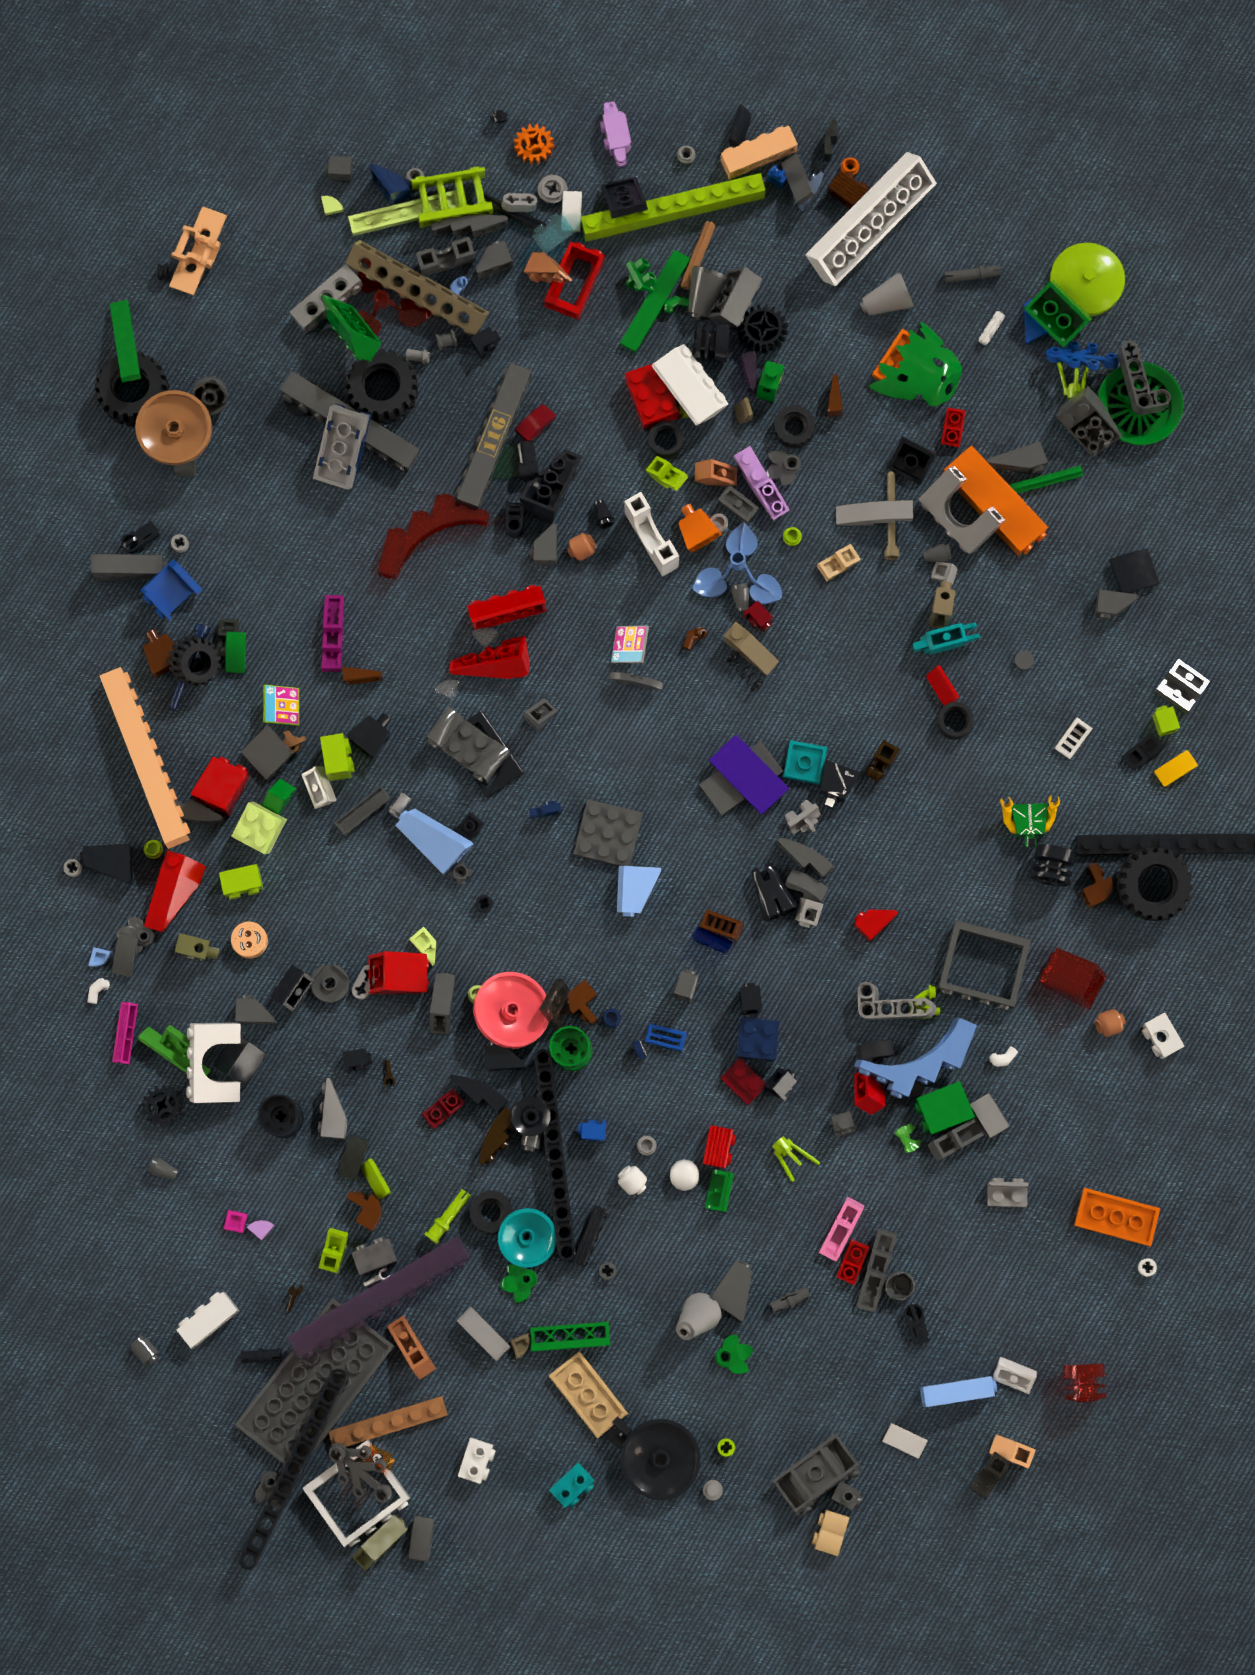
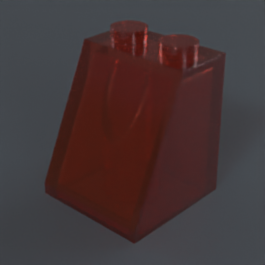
M1056 948L1055 952L1049 957L1047 968L1041 973L1040 983L1056 994L1090 1010L1107 976L1098 964Z

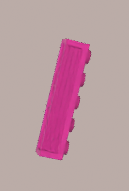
M121 1002L112 1060L114 1063H130L138 1004Z

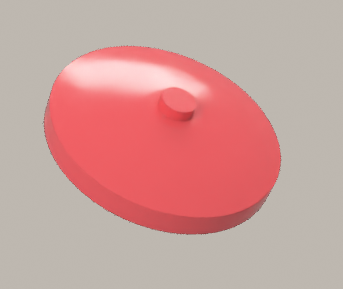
M503 972L492 976L480 987L474 999L473 1014L479 1030L489 1041L504 1048L517 1049L534 1043L544 1033L550 1019V1004L543 988L535 980L521 973Z

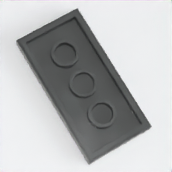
M762 741L750 748L777 776L783 773L782 768ZM719 771L699 784L721 816L745 800Z

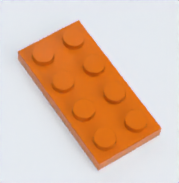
M1083 1188L1074 1226L1151 1247L1160 1208Z

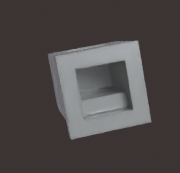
M800 897L795 920L799 921L798 925L810 928V925L817 926L823 904Z

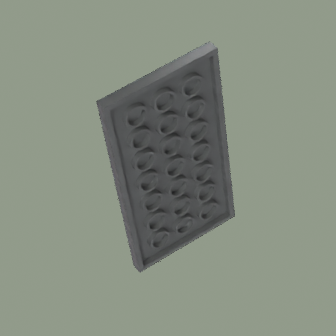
M332 1298L235 1426L283 1464H286L330 1372L334 1369H343L348 1374V1381L313 1451L314 1453L395 1346ZM336 1372L333 1378L336 1383H341L344 1376L341 1372ZM328 1390L325 1393V1399L331 1402L335 1394L332 1390ZM319 1408L316 1411V1417L320 1420L325 1418V1410ZM310 1426L307 1429V1435L310 1438H314L317 1430L315 1427ZM303 1444L298 1447V1453L301 1456H305L308 1453L307 1446ZM296 1463L290 1464L289 1468L297 1474L299 1466Z

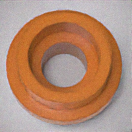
M846 158L841 163V170L844 173L847 171L855 175L859 171V162L854 158ZM851 165L853 166V169L849 170L847 169V166Z

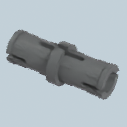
M805 1286L795 1292L785 1293V1296L770 1302V1305L775 1314L790 1306L791 1308L795 1307V1304L811 1297Z

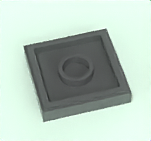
M266 726L241 751L266 780L294 754L270 726Z

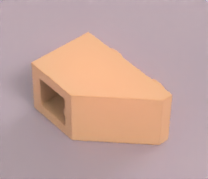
M996 1434L989 1453L1029 1469L1035 1449Z

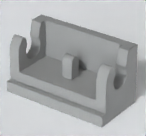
M990 1093L970 1104L990 1138L1010 1127Z

